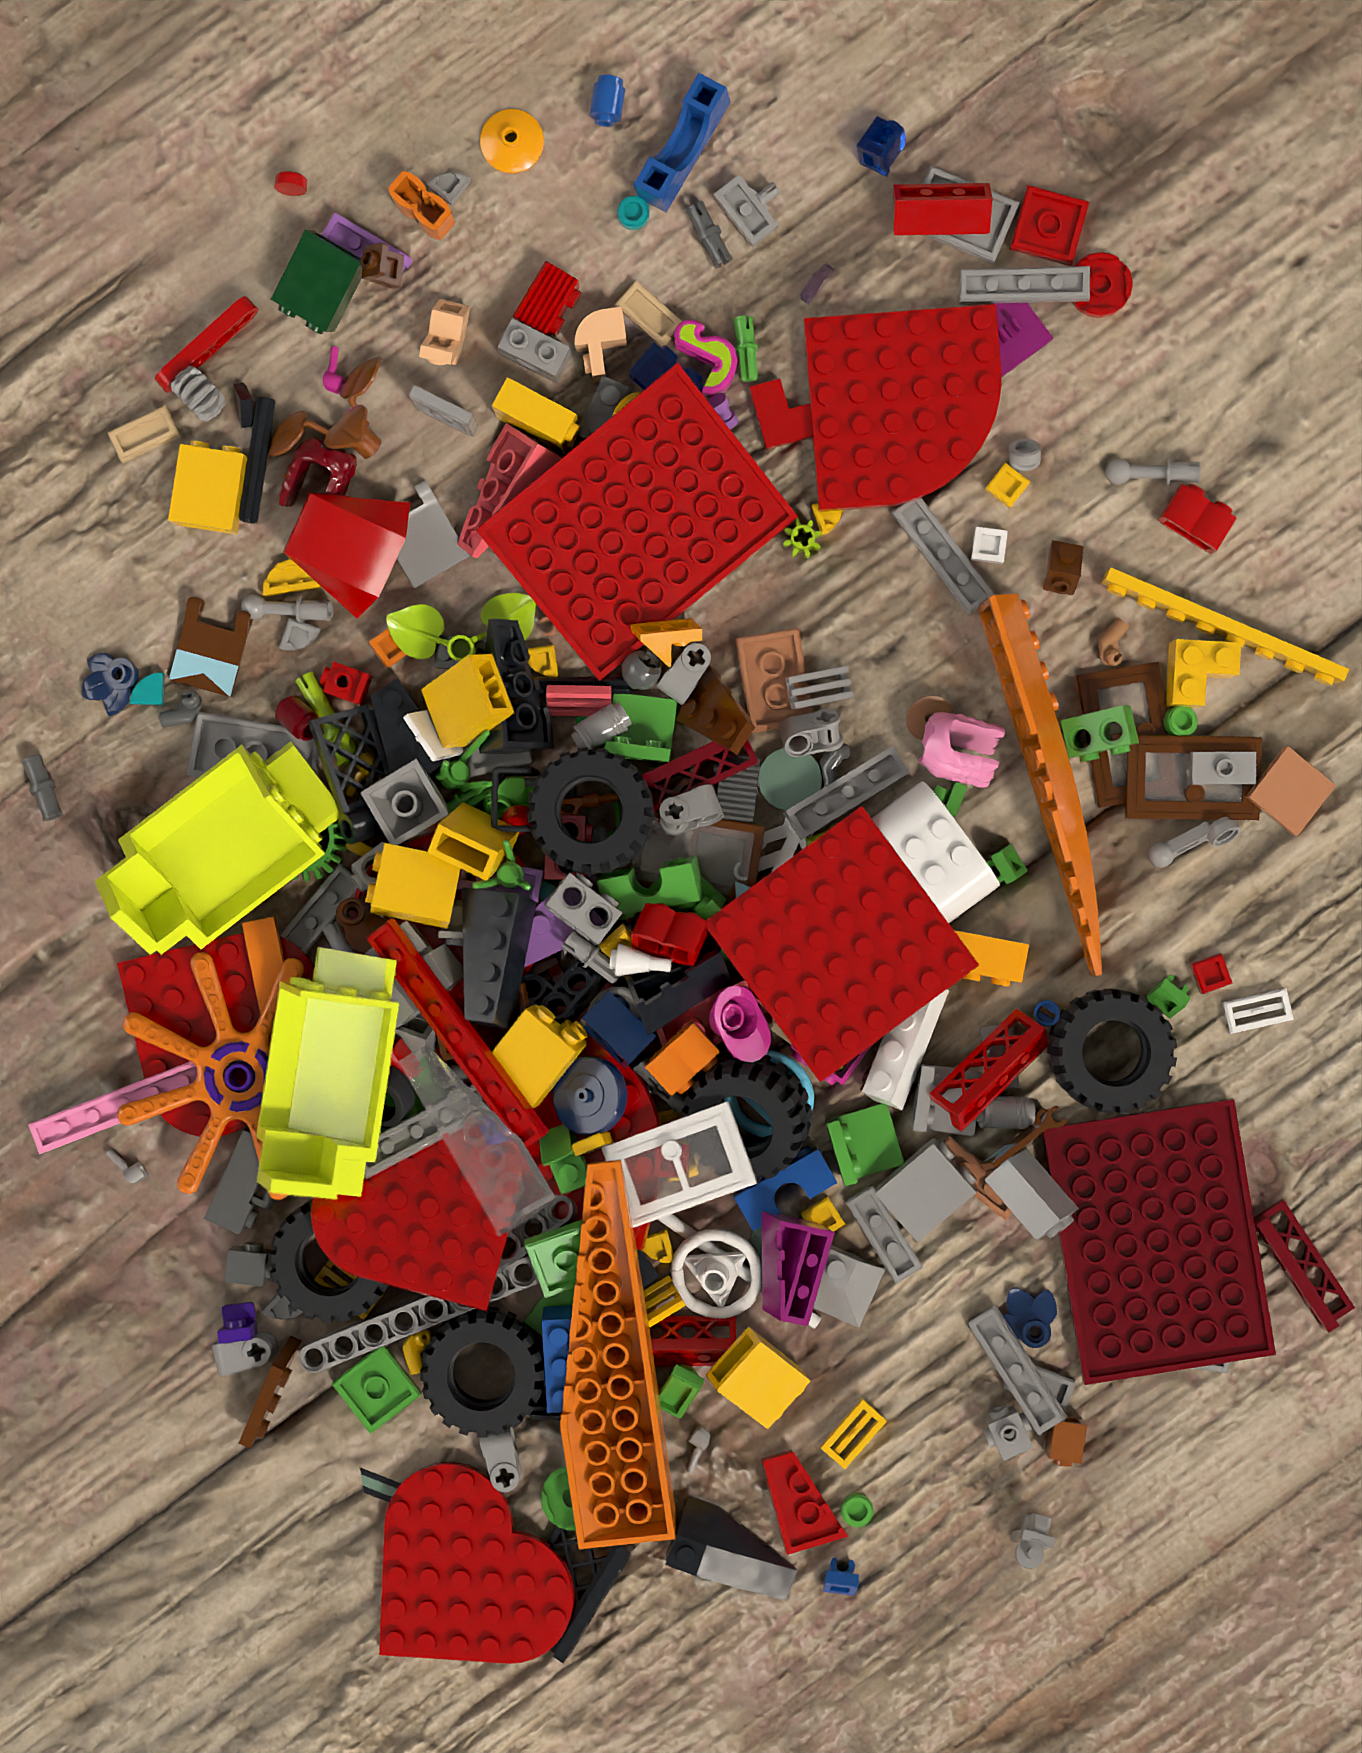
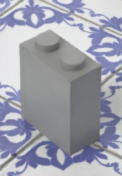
M934 1137L875 1188V1195L917 1242L977 1193V1187L974 1183L977 1181L975 1175L967 1166L964 1165L961 1168L953 1160L956 1156L953 1150L944 1141L939 1144Z
M1028 1149L1007 1159L985 1179L1036 1240L1045 1235L1051 1239L1058 1232H1062L1074 1221L1071 1215L1079 1209Z

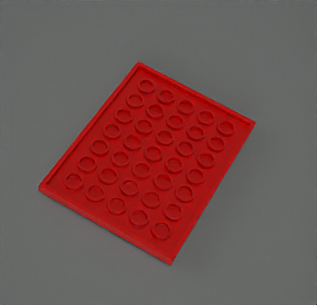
M676 363L475 530L600 681L621 664L626 656L644 645L631 631V624L674 620L798 518V516L679 363Z

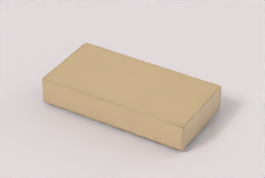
M635 281L615 303V307H622L623 314L662 349L674 337L675 328L682 322L638 281Z
M166 405L107 432L122 463L181 437Z

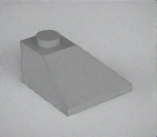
M417 759L360 792L389 843L392 845L402 846L432 833L437 829L438 824L451 813L439 789Z
M831 1245L813 1308L859 1328L885 1268Z

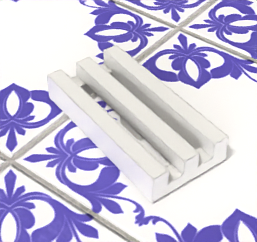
M1287 988L1221 1002L1225 1010L1224 1016L1228 1023L1227 1029L1229 1034L1294 1020ZM1281 996V1002L1238 1012L1232 1011V1007ZM1284 1009L1285 1014L1238 1025L1235 1024V1019Z

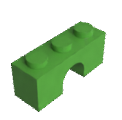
M696 856L665 861L660 867L662 886L657 889L643 887L636 878L634 867L606 874L602 873L597 880L600 896L602 893H605L619 904L616 909L622 912L617 920H624L635 916V912L642 911L645 903H662L667 906L678 905L679 909L693 907L702 898L704 889Z

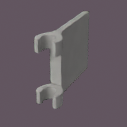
M426 480L414 486L424 504L409 512L406 539L397 557L414 588L470 557L465 550L457 545L459 537Z

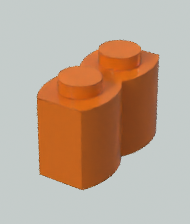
M402 171L388 187L397 209L405 216L417 220L420 228L428 236L436 240H442L456 224L448 204L440 196L427 192L422 181L414 174Z
M691 1020L644 1063V1067L671 1096L676 1092L681 1095L694 1083L692 1077L698 1071L702 1070L705 1073L718 1061L716 1055L720 1051Z

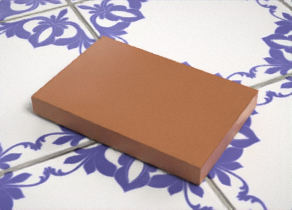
M799 628L735 639L747 713L755 726L751 734L777 730L781 722L790 716L813 713L812 706L791 710L785 678L806 674ZM808 681L794 683L795 689L808 687ZM810 693L797 696L798 702L811 699Z

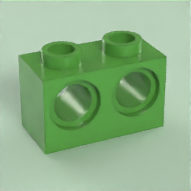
M1131 705L1117 706L1060 720L1068 757H1079L1080 763L1099 759L1098 753L1110 750L1111 756L1130 752L1129 745L1139 743ZM1115 722L1119 723L1122 727V735L1118 740H1114L1110 735V727ZM1083 730H1087L1091 735V742L1086 748L1079 742V735Z

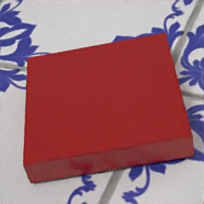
M1027 185L1009 250L1071 266L1089 201Z

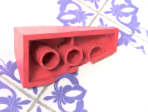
M506 423L489 452L486 461L491 463L486 479L479 480L477 489L481 491L477 504L468 511L457 545L477 559L489 546L475 529L562 457Z

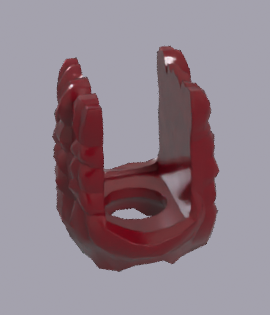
M313 437L307 439L295 450L292 462L288 466V472L285 474L282 489L279 493V505L283 507L294 506L312 463L320 464L328 468L332 473L324 494L346 495L350 480L355 475L357 467L356 456L346 453L345 450L341 452L332 450L324 444L322 439Z

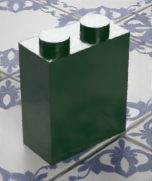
M305 230L271 300L279 304L277 309L292 318L298 315L306 320L305 326L319 334H323L324 331L335 332L361 281V258L315 230Z

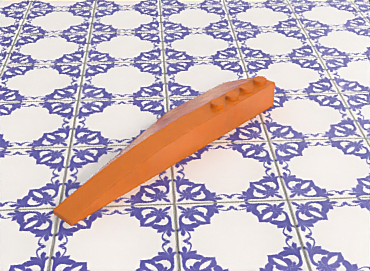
M1018 593L993 595L988 597L977 609L1090 975H1102L1098 907L1091 855L1074 775L1055 711L1059 710L1058 702L1054 692L1049 693L1045 682L1049 680V673L1045 662H1039L1036 650L1040 649L1036 632L1029 630L1026 619L1030 618V612L1026 601H1020Z
M620 1159L588 1163L560 1422L578 1548L587 1549L672 1540L676 1537L678 1522L647 1310L622 1162Z

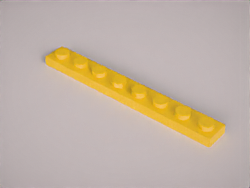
M1110 567L1105 571L1101 580V584L1108 586L1106 591L1113 595L1124 597L1126 594L1136 598V604L1149 610H1154L1155 607L1167 612L1165 616L1181 623L1184 620L1196 624V630L1208 635H1213L1216 632L1226 637L1225 642L1241 643V648L1246 645L1255 649L1254 654L1263 659L1272 661L1273 658L1284 661V667L1291 671L1302 673L1305 670L1315 675L1314 680L1322 684L1332 686L1333 683L1343 682L1348 674L1349 669L1114 568Z

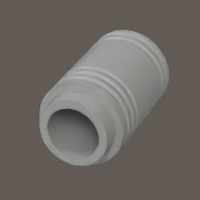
M619 702L614 705L610 703L605 708L574 725L575 733L571 737L578 748L588 747L589 750H596L604 746L606 741H612L615 736H620V734L628 731L627 727L632 723Z
M997 1096L974 1121L979 1123L980 1128L1026 1129L1034 1124L1035 1104L1033 1100H1028L1026 1096Z

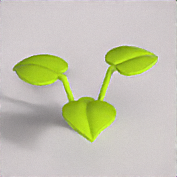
M501 594L490 599L484 605L480 617L486 626H488L489 619L518 620L524 640H526L534 627L536 603L526 594ZM424 604L406 607L400 611L390 613L386 617L390 635L396 645L405 654L415 659L432 657L436 650V643L447 646L450 657L459 662L467 655H474V644L486 638L487 631L470 639L464 635L454 636L450 641L439 638L445 628L444 620L435 608Z

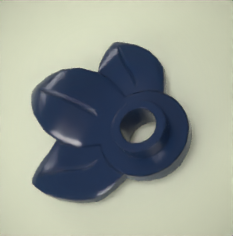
M98 653L87 661L92 673L84 680L81 695L88 700H103L107 715L114 716L121 712L128 704L130 699L129 688L138 680V669L129 659H115L108 653ZM120 669L123 671L121 679H119Z
M1011 1288L1007 1296L1008 1313L1003 1314V1317L1017 1339H1021L1025 1345L1031 1348L1043 1347L1051 1338L1050 1324L1057 1315V1305L1050 1290L1046 1289L1033 1298L1025 1290ZM1030 1327H1040L1041 1333L1038 1336H1032L1029 1333Z

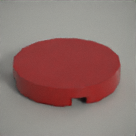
M1104 252L1088 254L1075 267L1090 266L1089 301L1072 303L1078 311L1089 317L1104 318L1112 316L1124 307L1131 296L1133 286L1131 272L1127 265H1124L1113 254Z

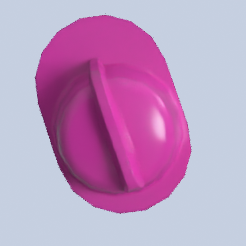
M736 985L725 988L718 995L717 999L714 1000L710 1010L711 1026L722 1037L727 1049L734 1057L745 1062L760 1060L767 1053L771 1044V1033L768 1023L751 991Z

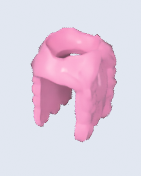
M934 713L925 725L924 738L921 741L924 746V753L918 759V763L925 766L935 777L965 783L966 785L972 784L979 788L988 787L990 780L993 779L994 770L999 766V761L954 751L951 746L974 750L985 755H993L996 745L999 744V738L1005 735V729L998 724L986 723L982 720H976L974 717H966L963 714Z

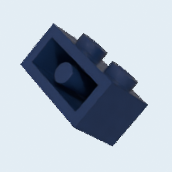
M608 991L582 1017L579 1023L596 1042L626 1069L656 1036L653 1033L647 1035L641 1018H637L629 1010V1003L621 995L616 994L614 996Z

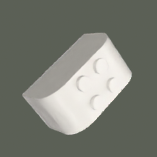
M919 782L871 817L948 923L1000 886L986 861L941 800L925 782Z

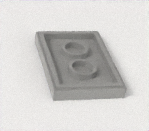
M930 166L923 184L971 182ZM991 191L993 203L989 234L924 236L994 264L1020 202Z

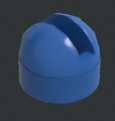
M1051 1000L1041 1001L1034 1009L1035 1020L1042 1026L1054 1025L1060 1017L1059 1006ZM1044 1006L1056 1014L1055 1017L1052 1019L1047 1014L1041 1012V1007Z

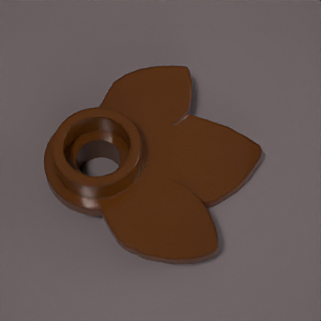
M367 894L360 899L347 898L340 902L336 909L337 922L341 927L345 928L346 942L351 948L362 954H365L372 948L366 938L390 920L388 916L382 918L378 914L370 913L372 904L365 902ZM354 910L358 913V917L348 919L346 914Z

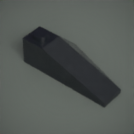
M489 619L484 654L493 655L514 714L489 730V736L479 746V754H512L554 749L551 715L548 707L543 708L538 689L541 686L538 678L533 679L528 664L530 654L518 620Z
M687 1495L678 1520L676 1537L671 1540L666 1552L665 1565L696 1577L786 1601L797 1569L772 1548L753 1536L747 1528L733 1520L718 1505Z

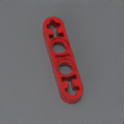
M243 296L235 301L156 374L155 381L166 393L173 391L171 383L176 379V376L189 366L196 369L202 366L255 317L258 312L256 305L247 296Z

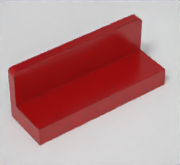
M990 183L893 184L894 235L989 234L993 203Z

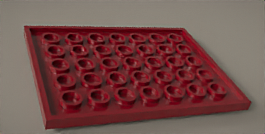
M1229 1098L1065 1124L1062 1127L1046 1129L1042 1132L1048 1173L1079 1208L1071 1215L1074 1221L1062 1232H1058L1082 1383L1084 1385L1276 1355L1235 1099Z

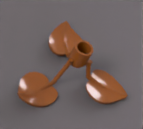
M379 356L365 361L347 375L342 383L340 396L343 399L348 398L351 409L330 430L310 420H306L307 414L304 411L295 412L285 418L275 430L269 444L268 456L271 458L290 450L299 441L306 428H312L325 434L324 444L328 448L352 447L364 459L373 456L381 446L382 441L368 428L370 423L366 420L367 408L361 404L357 405L356 398L363 395L373 383L382 358Z

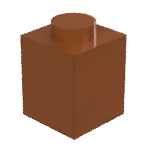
M1067 1416L1066 1419L1048 1429L1045 1453L1049 1459H1053L1052 1463L1065 1467H1071L1072 1463L1082 1464L1087 1424L1082 1418Z

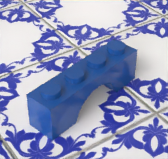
M698 73L682 100L680 116L670 139L657 155L649 157L634 183L635 190L640 198L667 213L731 103L727 87Z

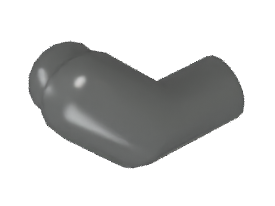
M185 691L182 694L183 699L177 710L160 712V722L163 728L189 724L194 720L197 712L202 707V699L196 691Z
M843 743L837 750L824 752L820 758L819 766L824 787L838 779L836 768L842 760L849 758L850 748L846 743Z

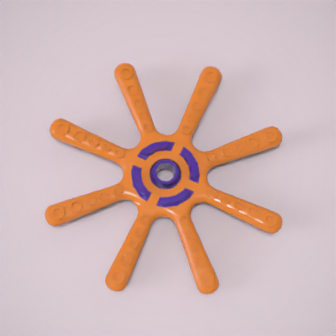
M204 952L194 955L190 963L216 1029V1038L211 1045L206 1047L198 1046L137 1012L127 1014L123 1020V1029L128 1034L190 1060L197 1068V1077L193 1083L125 1103L117 1110L119 1122L122 1125L131 1126L192 1101L201 1100L209 1105L211 1109L210 1120L176 1182L178 1189L185 1194H192L197 1191L222 1132L231 1120L239 1119L247 1123L260 1162L262 1141L256 1137L279 983L280 981L290 983V977H302L304 965L298 959L289 958L283 962L257 1024L250 1032L241 1033L234 1029L211 955ZM237 1067L244 1069L247 1073V1081L244 1085L236 1083L233 1079V1072ZM268 1191L269 1196L275 1200L284 1199L289 1195L270 1193Z

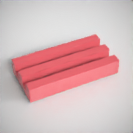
M547 685L546 689L547 707L551 716L589 717L612 703L611 686Z

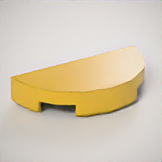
M288 559L277 563L275 568L269 572L267 579L263 583V596L267 597L322 587L294 561Z

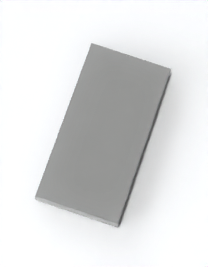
M197 712L187 775L200 777L240 745H243L250 754L256 751L265 761L292 741L317 775L319 774L321 759L314 738L309 741L297 739L284 726Z

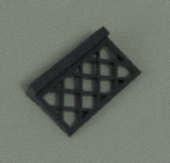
M558 1526L555 1528L547 1543L550 1544L551 1548L564 1546L567 1559L566 1565L572 1576L577 1605L564 1634L550 1649L554 1653L553 1657L561 1663H564L572 1654L636 1548L634 1545L612 1546L607 1556L598 1558L594 1557L593 1548H587L589 1560L573 1563L569 1545L578 1543L577 1538L568 1540L566 1529L559 1528ZM561 1534L562 1542L555 1543ZM603 1561L602 1565L597 1571L596 1563ZM590 1564L593 1574L591 1583L578 1586L574 1568ZM586 1589L583 1596L580 1597L579 1590Z

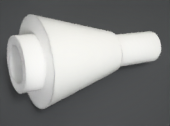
M622 944L618 945L617 950L612 949L610 969L615 970L616 976L649 972V970L671 971L672 959L651 957L649 954Z

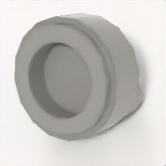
M1019 439L1009 445V464L1016 471L1027 472L1034 470L1040 465L1041 446L1035 440Z

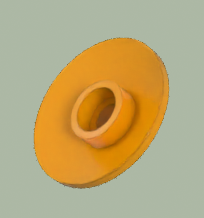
M506 109L495 113L484 124L480 135V146L484 158L493 168L504 173L515 174L528 170L539 160L544 147V136L539 123L529 113L518 109ZM514 133L517 135V139L514 142H508L505 140L506 135Z

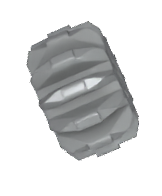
M189 366L184 371L182 370L171 383L173 392L202 421L209 422L226 405L224 396L195 367Z

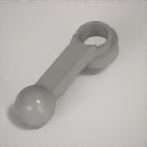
M1222 817L1211 825L1206 820L1199 826L1166 843L1157 842L1153 844L1149 849L1148 858L1154 866L1166 867L1172 863L1174 857L1204 841L1210 842L1213 847L1226 845L1239 835L1241 829L1236 821L1230 820L1229 817Z

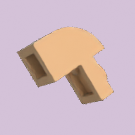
M439 299L432 309L429 332L421 344L419 357L428 359L430 363L435 365H456L467 330L470 306Z
M622 307L594 311L582 320L576 331V352L589 351V354H583L586 374L592 373L593 382H600L602 376L606 377L602 349L627 346Z

